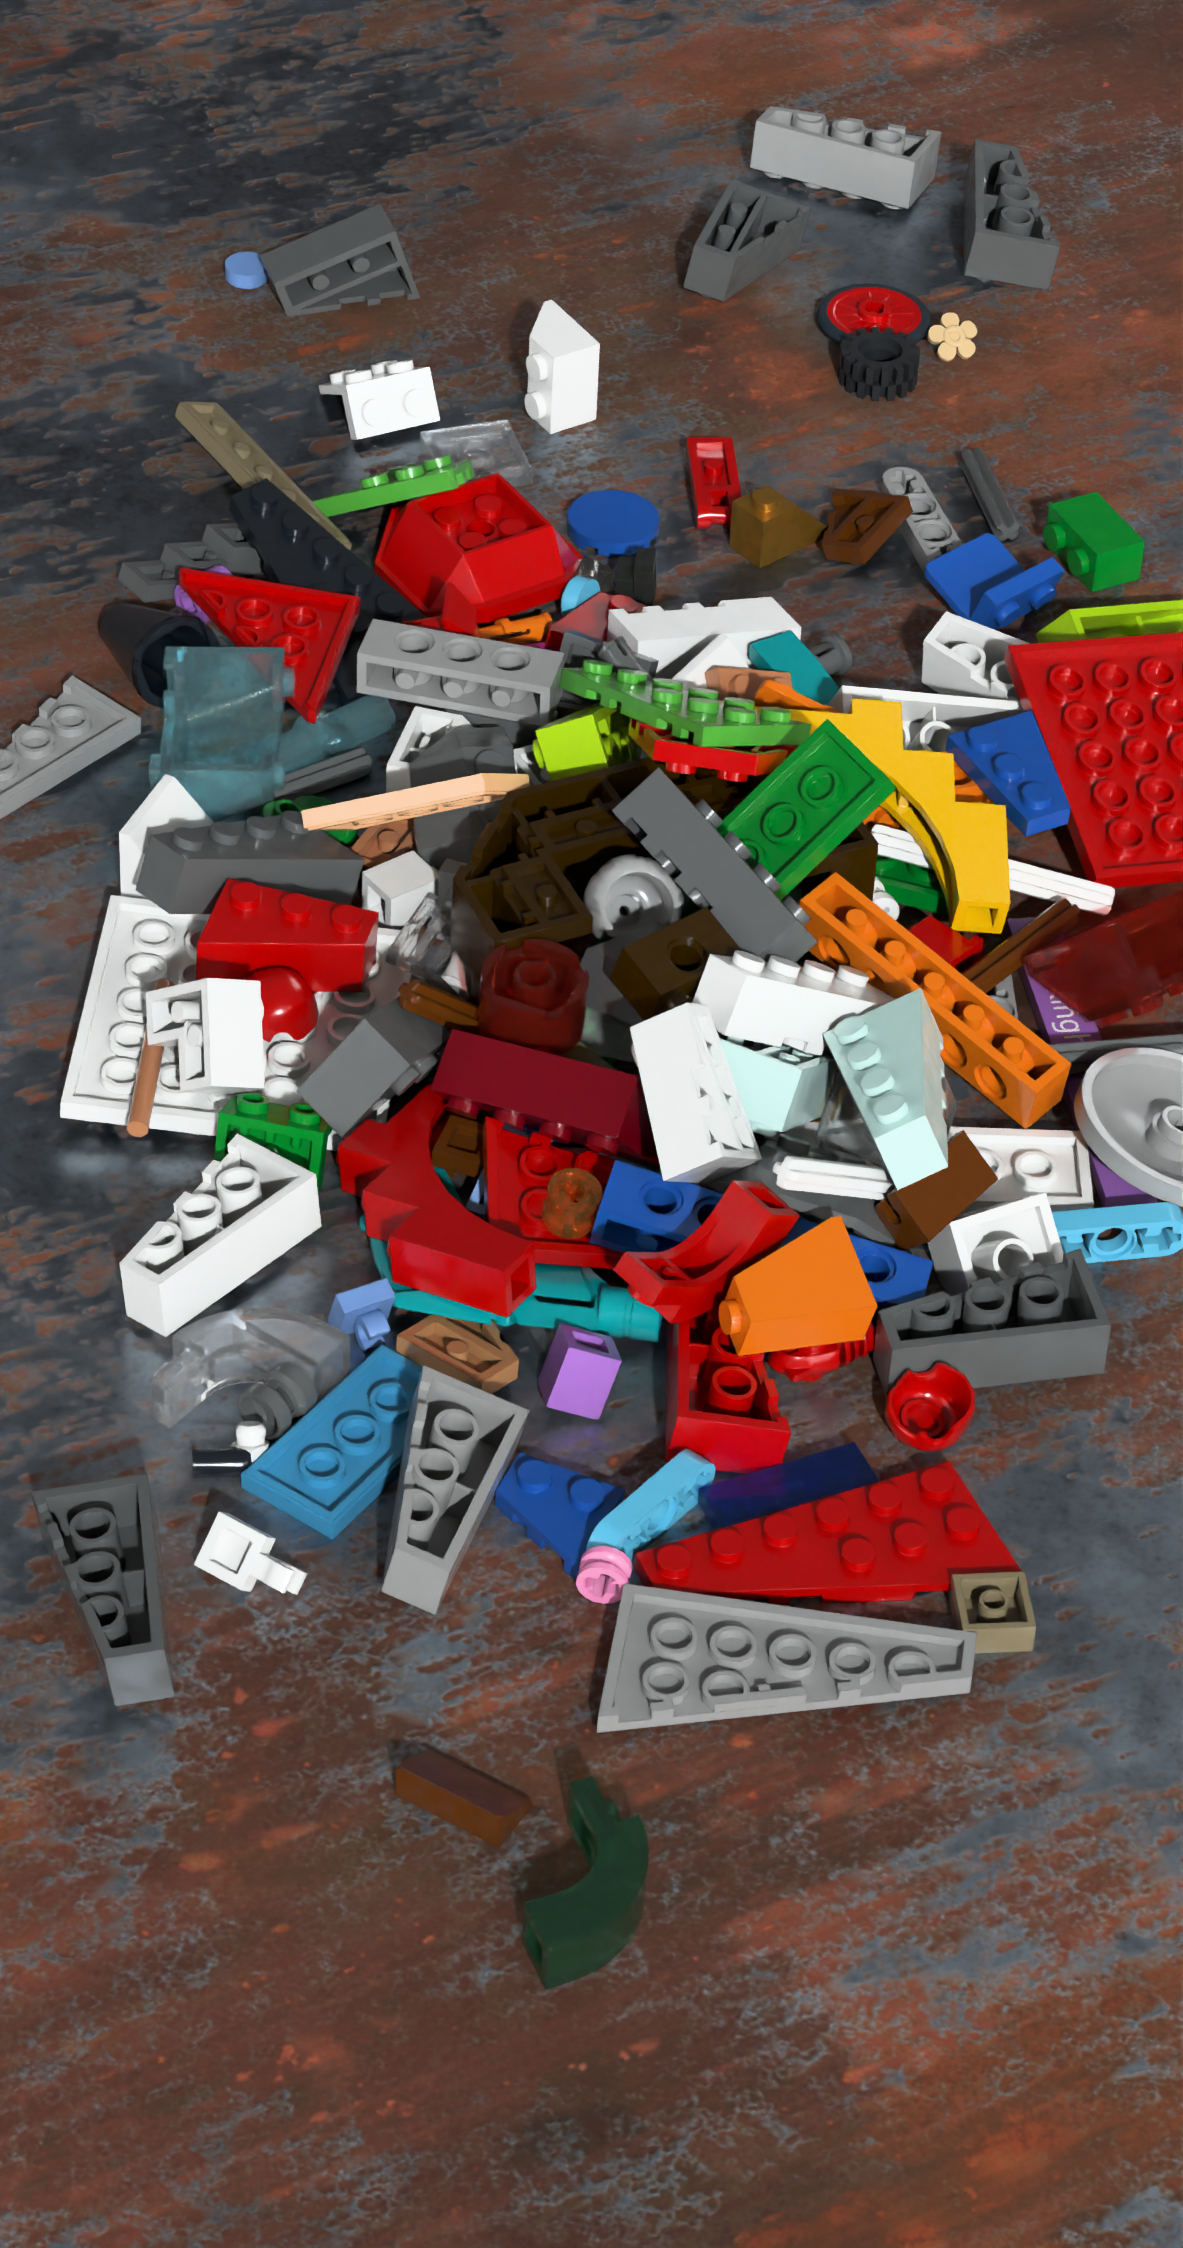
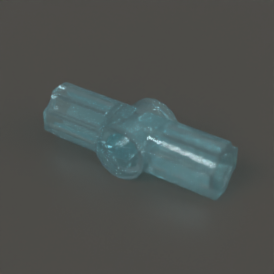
M366 695L329 713L321 708L315 724L308 723L300 715L296 719L292 730L253 747L252 762L258 771L259 778L262 781H266L353 750L356 746L396 727V714L393 712L388 698Z

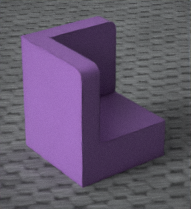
M559 1324L538 1378V1387L546 1407L591 1419H598L601 1416L622 1362L611 1336Z

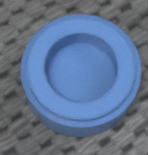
M238 252L230 255L225 260L226 281L240 289H254L265 284L269 276L261 259V254Z

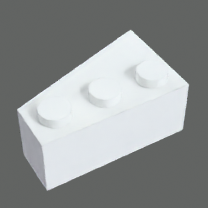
M687 1002L631 1026L630 1031L633 1041L631 1051L634 1061L639 1068L663 1181L705 1184L763 1160L708 1005Z

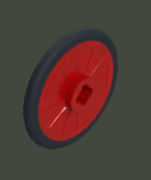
M855 284L839 288L828 294L821 301L817 310V320L821 329L840 344L842 340H846V335L849 333L856 335L857 330L862 328L869 333L871 327H879V332H885L886 328L894 329V335L903 332L907 334V340L913 338L918 343L925 337L931 326L930 312L919 298L902 289L882 284Z

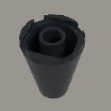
M129 603L115 605L108 610L102 619L100 635L103 642L138 694L149 704L155 707L166 708L167 710L178 711L195 704L211 688L213 682L209 679L214 667L217 666L219 668L221 663L220 643L212 629L201 620L191 616Z

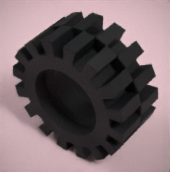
M871 327L869 333L862 328L857 330L856 335L849 333L846 335V340H842L840 346L839 384L845 386V391L850 394L857 391L858 398L864 399L866 395L872 396L871 401L879 402V397H885L886 401H894L895 394L900 398L906 397L907 391L912 393L915 385H917L920 348L916 346V341L913 338L907 340V334L903 332L894 335V329L886 328L885 332H879V327Z

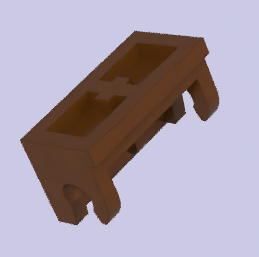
M964 1130L955 1133L947 1142V1168L899 1190L895 1188L886 1195L893 1209L897 1211L900 1217L893 1212L890 1204L885 1199H882L875 1206L878 1217L896 1242L894 1244L898 1250L906 1251L931 1241L998 1180V1177Z

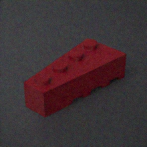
M456 1029L451 1030L430 1088L448 1101L446 1105L447 1110L470 1119H476L478 1113L504 1122L503 1127L523 1131L525 1127L538 1131L540 1135L552 1138V1140L565 1144H569V1142L577 1143L606 1155L618 1156L660 1169L641 1077Z

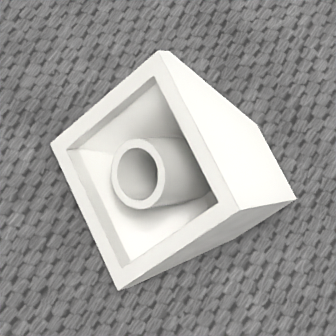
M1046 1192L958 1215L931 1241L927 1242L932 1260L934 1261L933 1264L937 1278L950 1296L966 1292L970 1287V1282L990 1277L996 1283L1018 1276L1019 1267L1035 1262H1040L1043 1267L1060 1263L1064 1254Z

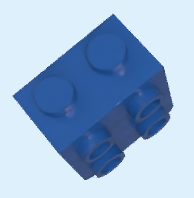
M986 533L928 562L924 569V576L958 616L997 630L1000 627L1003 628L1010 625L1016 619L1033 610H1039L1046 606L1056 596L1057 590L1055 587L1065 570L1054 557H1051L1025 571L995 535Z

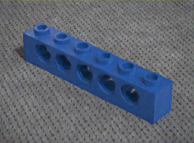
M615 1160L598 1209L589 1243L622 1253L662 1252L687 1239L704 1223L723 1194L703 1188L695 1183L663 1181L662 1174L650 1171L642 1166ZM799 1217L778 1249L819 1224ZM848 1233L877 1303V1309L871 1321L876 1329L879 1310L924 1297L934 1261Z

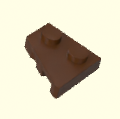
M836 488L831 496L834 511L828 512L826 521L828 529L824 532L822 541L826 560L848 562L853 565L865 564L913 512L909 497Z

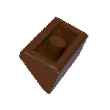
M429 1749L403 1761L396 1769V1796L497 1847L502 1845L532 1808V1801Z

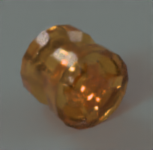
M565 1168L557 1171L550 1178L547 1187V1197L541 1210L542 1222L556 1236L566 1239L583 1237L594 1227L597 1209L603 1195L602 1186L597 1178L588 1171L578 1168Z

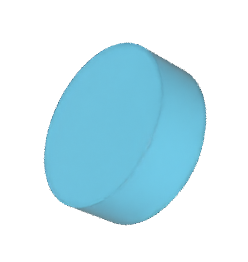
M577 575L568 582L561 599V613L563 617L600 593L599 583L595 579Z

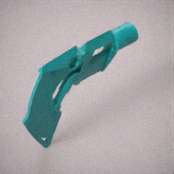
M435 1167L434 1170L446 1190L462 1204L446 1170ZM365 1214L361 1216L359 1223L360 1229L366 1232ZM370 1237L374 1262L381 1278H387L396 1296L393 1306L396 1308L492 1325L491 1319L501 1326H510L516 1323L518 1325L558 1329L561 1323L592 1332L597 1331L599 1334L611 1337H630V1339L659 1342L663 1316L653 1307L637 1301L630 1295L627 1288L608 1286V1283L601 1279L590 1267L535 1263L536 1289L506 1318L394 1283L391 1257L387 1251L388 1242ZM534 1296L585 1301L588 1307L538 1302Z

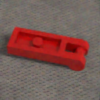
M687 437L686 458L695 509L696 529H711V524H727L728 529H730L732 501L742 497L732 437Z

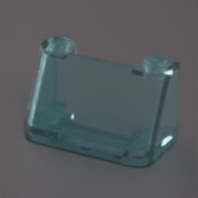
M166 646L164 669H166L168 690H164L163 693L165 717L160 754H151L150 793L165 774L173 776L213 822L222 821L273 801L275 791L284 790L285 761L279 760L285 697H294L295 670L292 667H285L284 647Z

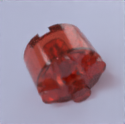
M543 939L523 940L522 947L507 951V944L497 947L486 957L481 970L478 1007L480 1036L558 1056L572 1049L579 1042L584 1032L589 975L587 970L584 972L579 965L580 958L571 949L559 943Z

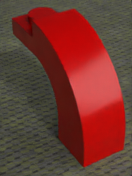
M732 1181L709 1217L687 1239L675 1247L662 1252H624L613 1270L629 1284L627 1290L637 1301L653 1307L669 1323L687 1321L713 1309L721 1301H724L733 1277L775 1252L800 1215L763 1182Z

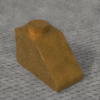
M766 485L732 501L729 547L761 569L823 539L824 532L828 527Z

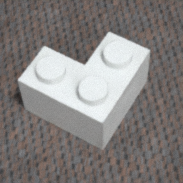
M204 978L146 992L148 1045L179 1048L181 1093L234 1095L265 1088L266 1058L263 1053L262 1032L264 1005L261 1000L260 981Z

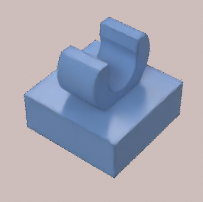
M387 1278L335 1295L327 1320L336 1338L355 1332L358 1344L364 1353L378 1348L381 1344L385 1345L382 1335L390 1332L387 1319L396 1297Z

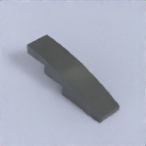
M237 523L207 524L202 541L165 543L160 560L122 562L118 580L143 602L174 599V590L176 585L179 584L180 568L205 571L215 565H221L228 569L233 576L248 578L264 572V561L258 550L250 547Z

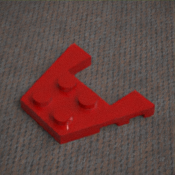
M631 717L628 735L652 760L666 762L665 769L668 771L696 774L697 767L717 770V778L735 782H746L748 775L758 776L772 773L800 746L700 747L693 744V738H678L671 735L672 730L655 728Z

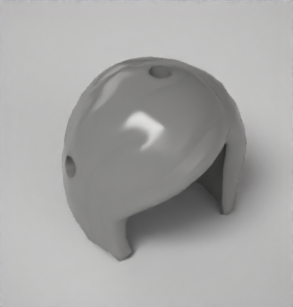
M627 854L612 858L591 877L584 892L583 903L593 916L592 933L600 940H611L656 922L668 926L681 920L684 905L681 887L659 862L649 857ZM621 906L625 907L627 911L625 916H622L619 912Z

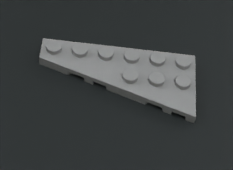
M624 1583L598 1713L597 1733L970 1693L977 1633Z

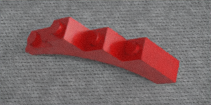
M431 1081L396 1115L392 1116L386 1124L366 1119L349 1136L341 1141L337 1146L336 1162L340 1170L341 1191L362 1197L361 1205L365 1212L367 1236L388 1242L387 1251L391 1257L394 1283L508 1318L536 1289L534 1242L494 1227L469 1212L446 1190L434 1170L432 1150L450 1115L464 1117L446 1109L448 1101L430 1089L433 1083Z

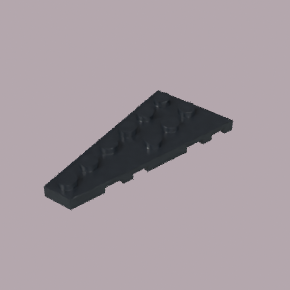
M267 478L232 495L229 510L250 547L258 550L264 561L263 570L270 581L275 580L279 584L361 597L359 616L332 683H334L340 693L339 702L345 713L377 697L357 693V652L372 620L378 619L402 624L406 620L413 621L427 617Z

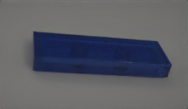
M855 1442L701 1487L698 1493V1503L716 1530L876 1483L880 1480Z

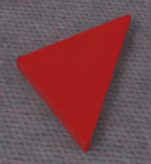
M180 568L179 586L308 723L315 724L359 616L361 597Z

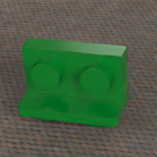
M242 1093L238 1096H232L219 1112L214 1160L220 1162L228 1154L227 1144L236 1134H239L316 1174L319 1191L323 1184L328 1136L333 1128L308 1103H295L287 1106L272 1103L267 1096L262 1094Z

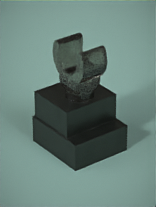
M637 548L636 557L618 556L617 569H611L609 566L602 565L593 559H583L580 561L578 574L595 578L599 583L600 592L615 588V595L628 596L638 603L645 604L646 607L654 606L657 588L656 549Z

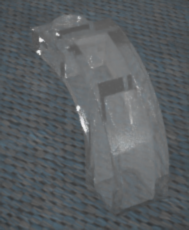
M241 1308L202 1318L184 1327L172 1336L173 1361L164 1363L152 1377L153 1418L171 1428L209 1395L223 1387L245 1382L263 1383L264 1375L279 1362H290L297 1365L308 1375L316 1388L318 1403L350 1373V1335L321 1319L280 1308Z

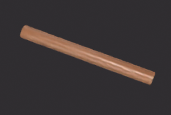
M159 979L154 984V990L174 986V983L168 979ZM147 1026L127 1123V1131L134 1137H143L148 1133L164 1046L148 1045Z

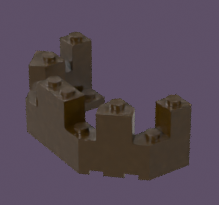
M647 757L507 792L499 805L498 816L493 823L488 822L472 847L470 860L466 866L461 865L453 877L451 944L471 973V1003L539 1032L543 958H545V945L592 933L593 916L583 903L584 892L591 877L612 858L621 855L634 854L657 861L612 810L658 767L694 805L703 798L722 820L771 773L758 776L748 775L746 782L727 781L717 778V770L697 767L696 774L676 773L665 769L666 762L655 761ZM863 822L799 883L803 888L802 898L833 873L837 872L871 901L873 900L879 843ZM814 956L818 963L825 965L817 957Z

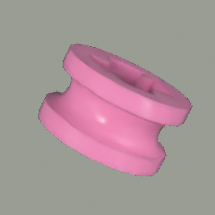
M596 1546L586 1550L581 1556L580 1570L576 1579L578 1591L585 1598L597 1603L610 1604L620 1601L624 1583L629 1584L633 1567L631 1560L622 1551L608 1546Z

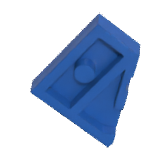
M520 1452L496 1488L495 1506L512 1522L523 1526L526 1530V1535L540 1549L548 1545L564 1560L563 1570L570 1577L577 1579L581 1556L586 1551L593 1530L606 1515L624 1501L625 1489Z

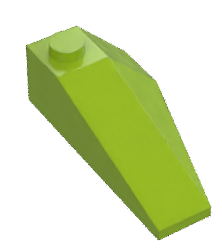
M1183 600L1069 609L1037 632L1036 637L1038 643L1183 632Z
M600 702L542 726L535 731L537 739L533 740V751L540 769L547 768L551 781L639 760L642 748L628 735L630 717L621 714V708H607L600 705Z

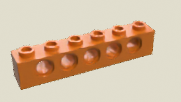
M837 872L833 873L800 900V907L811 918L804 927L818 941L809 952L836 972L839 965H845L868 974V984L895 999L921 988L943 1037L944 1049L940 1050L943 1062L1023 1128L1028 1129L1061 1101L1071 1063Z

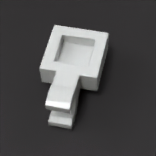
M218 1512L194 1563L195 1566L241 1591L248 1592L252 1591L258 1579L282 1593H286L287 1590L298 1595L307 1576L305 1571L269 1555L276 1538L225 1512Z

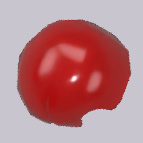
M271 968L255 972L244 979L260 981L261 1000L264 1005L262 1032L265 1041L271 1042L274 1035L282 1032L288 1033L294 1040L298 1041L316 1027L319 1014L317 1002L312 989L301 974L292 969Z
M938 1362L933 1368L925 1372L918 1373L908 1370L886 1396L885 1420L900 1443L925 1452L944 1450L954 1445L969 1428L974 1413L975 1391L965 1374L946 1363Z

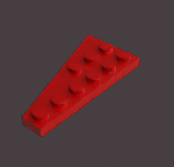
M486 1116L483 1126L485 1221L500 1230L534 1242L535 1263L614 1269L624 1253L589 1243L615 1160L588 1150L578 1155L551 1146L552 1138L532 1132L531 1137L528 1138L504 1130V1122Z

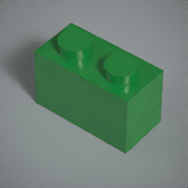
M1097 491L1049 504L1047 524L1043 530L1044 542L1048 549L1053 551L1069 568L1071 573L1091 592L1140 579L1145 541Z

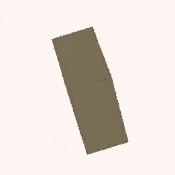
M1025 1571L952 1574L949 1604L954 1629L977 1633L975 1654L1033 1651L1036 1623Z

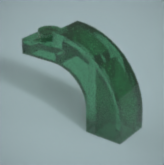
M592 1776L569 1783L567 1824L591 1868L590 1872L580 1882L566 1890L524 1902L522 1944L545 1990L585 1977L610 1962L624 1949L633 1937L642 1919L645 1907L649 1846L644 1824L640 1815L621 1820L615 1802L611 1797H603Z

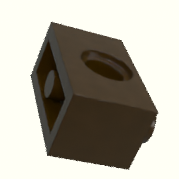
M705 907L623 947L610 979L645 1021L687 1002L692 1003L710 954L733 957L735 950H742L710 910Z

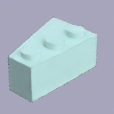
M728 1036L726 1041L720 1038L753 1132L766 1136H775L776 1131H788L791 1128L801 1126L804 1123L821 1117L838 1068L831 1053L823 1051L822 1056L814 1055L782 1043L781 1047L754 1042L753 1046H742L744 1039Z

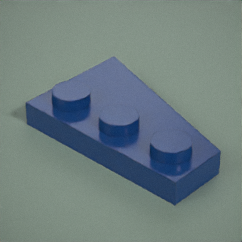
M1032 710L948 735L946 752L954 754V761L995 805H1006V816L1025 837L1068 824L1071 807Z

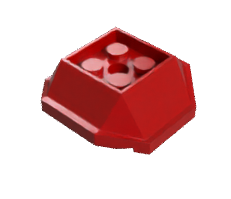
M495 473L461 484L456 489L431 494L409 501L406 505L391 509L374 562V572L427 618L442 615L445 598L444 589L446 583L452 582L477 610L476 622L478 624L489 623L496 619H501L562 598L568 582L575 576L582 575L584 557L499 473Z

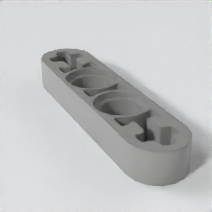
M893 467L884 472L881 493L908 496L913 510L912 513L925 514H911L898 528L924 573L928 562L963 544L923 476L918 471L908 467ZM924 539H935L939 540L940 542H932Z

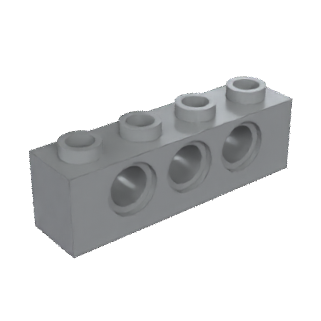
M373 619L357 652V693L544 726L551 722L563 693V689L560 688L562 668H564L565 653Z

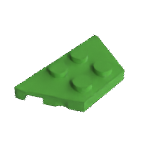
M449 454L424 461L425 469H423L422 464L415 465V462L388 469L389 478L387 472L360 479L362 486L312 502L329 517L453 490L474 478L475 473L471 458L452 462Z

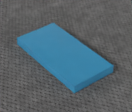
M381 1344L241 1473V1488L333 1540L399 1477L409 1409L423 1367Z

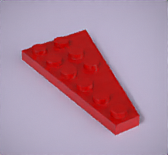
M950 1461L635 1553L634 1570L643 1586L732 1599L766 1598L768 1604L790 1605V1597L820 1596L821 1604L910 1601L914 1599L917 1592L950 1591L952 1574L1022 1572Z

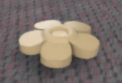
M952 312L943 314L940 319V325L930 327L927 334L930 343L934 345L941 344L937 349V356L945 362L952 361L956 353L962 359H969L976 350L974 343L971 341L977 335L975 324L968 320L962 322L959 326V317Z

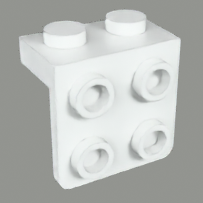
M390 360L372 364L371 369L360 371L351 369L329 374L331 382L318 385L320 394L342 395L351 440L363 439L440 421L430 367H414L413 360L400 362Z

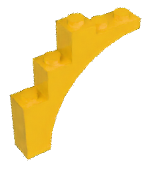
M852 698L848 714L830 711L786 709L792 712V720L811 724L810 735L828 718L897 787L880 806L887 810L913 836L933 866L946 899L950 928L955 931L1001 934L1010 906L1006 805L986 804L983 802H955L954 754L930 750H903L902 702ZM754 706V710L761 711V707Z

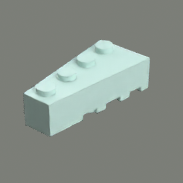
M919 988L861 1016L846 1018L838 1023L835 1028L822 1033L897 1190L947 1168V1125L943 1118V1108H946V1096L941 1082V1078L945 1077L944 1062L940 1056V1050L944 1049L943 1037L922 989Z

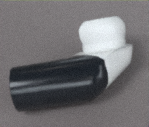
M259 1421L240 1422L236 1426V1441L225 1449L192 1450L193 1478L241 1476V1473L269 1448L270 1442L265 1440L266 1427Z

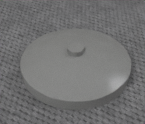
M1136 1047L1115 1050L1101 1056L1088 1068L1075 1094L1074 1113L1080 1132L1099 1159L1122 1179L1151 1196L1183 1207V1055L1161 1049Z

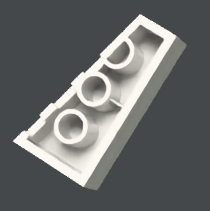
M946 611L924 639L922 683L943 695L1020 702L1004 656L1009 645L1030 643Z

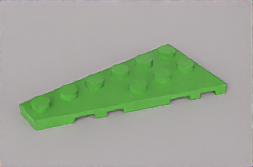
M584 660L583 668H562L560 688L583 698L601 700L600 705L607 708L619 707L621 708V714L655 728L672 730L671 735L678 738H693V744L700 747L801 745L810 736L811 724L792 720V712L790 710L774 707H761V711L754 710L755 702L752 700L726 697L724 701L718 700L719 692L704 688H689L688 692L683 691V682L671 679L654 678L653 682L647 681L648 673L638 670L618 669V673L612 672L613 664L604 661Z

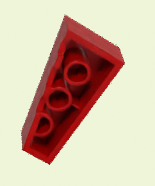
M719 1305L687 1321L679 1323H669L667 1321L665 1463L667 1464L682 1450L690 1449L713 1463L715 1470L778 1479L791 1430L787 1418L781 1417L777 1405L779 1394L774 1379L768 1378L763 1363L765 1353L737 1355L730 1335L724 1334L721 1329Z

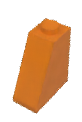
M830 1217L733 1277L725 1300L721 1301L719 1305V1322L724 1334L730 1335L738 1356L864 1339L877 1309V1303L842 1217Z

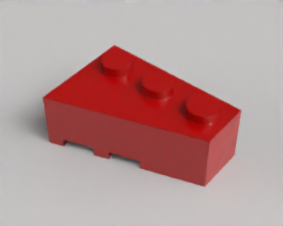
M228 878L197 942L196 980L204 978L244 980L258 971L271 968H287L301 974L313 992H362L376 958L379 912Z

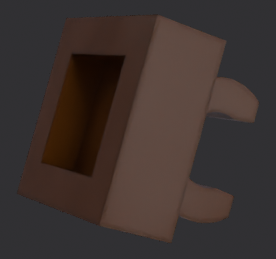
M450 1115L432 1150L433 1166L445 1169L450 1178H453L456 1172L472 1176L473 1184H476L482 1169H484V1123Z

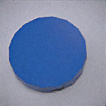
M599 490L584 494L572 502L567 512L568 536L583 550H586V545L596 548L597 555L604 557L631 556L637 553V548H649L650 541L652 539L656 540L659 534L658 510L649 500L626 491Z

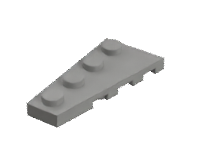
M72 675L63 684V693L57 699L49 697L39 707V716L29 726L22 724L12 734V743L5 750L0 749V819L141 734V717Z

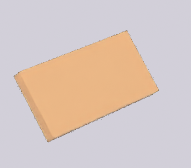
M480 773L302 810L301 813L304 828H308V831L358 830L503 800L507 792L530 787L528 774Z

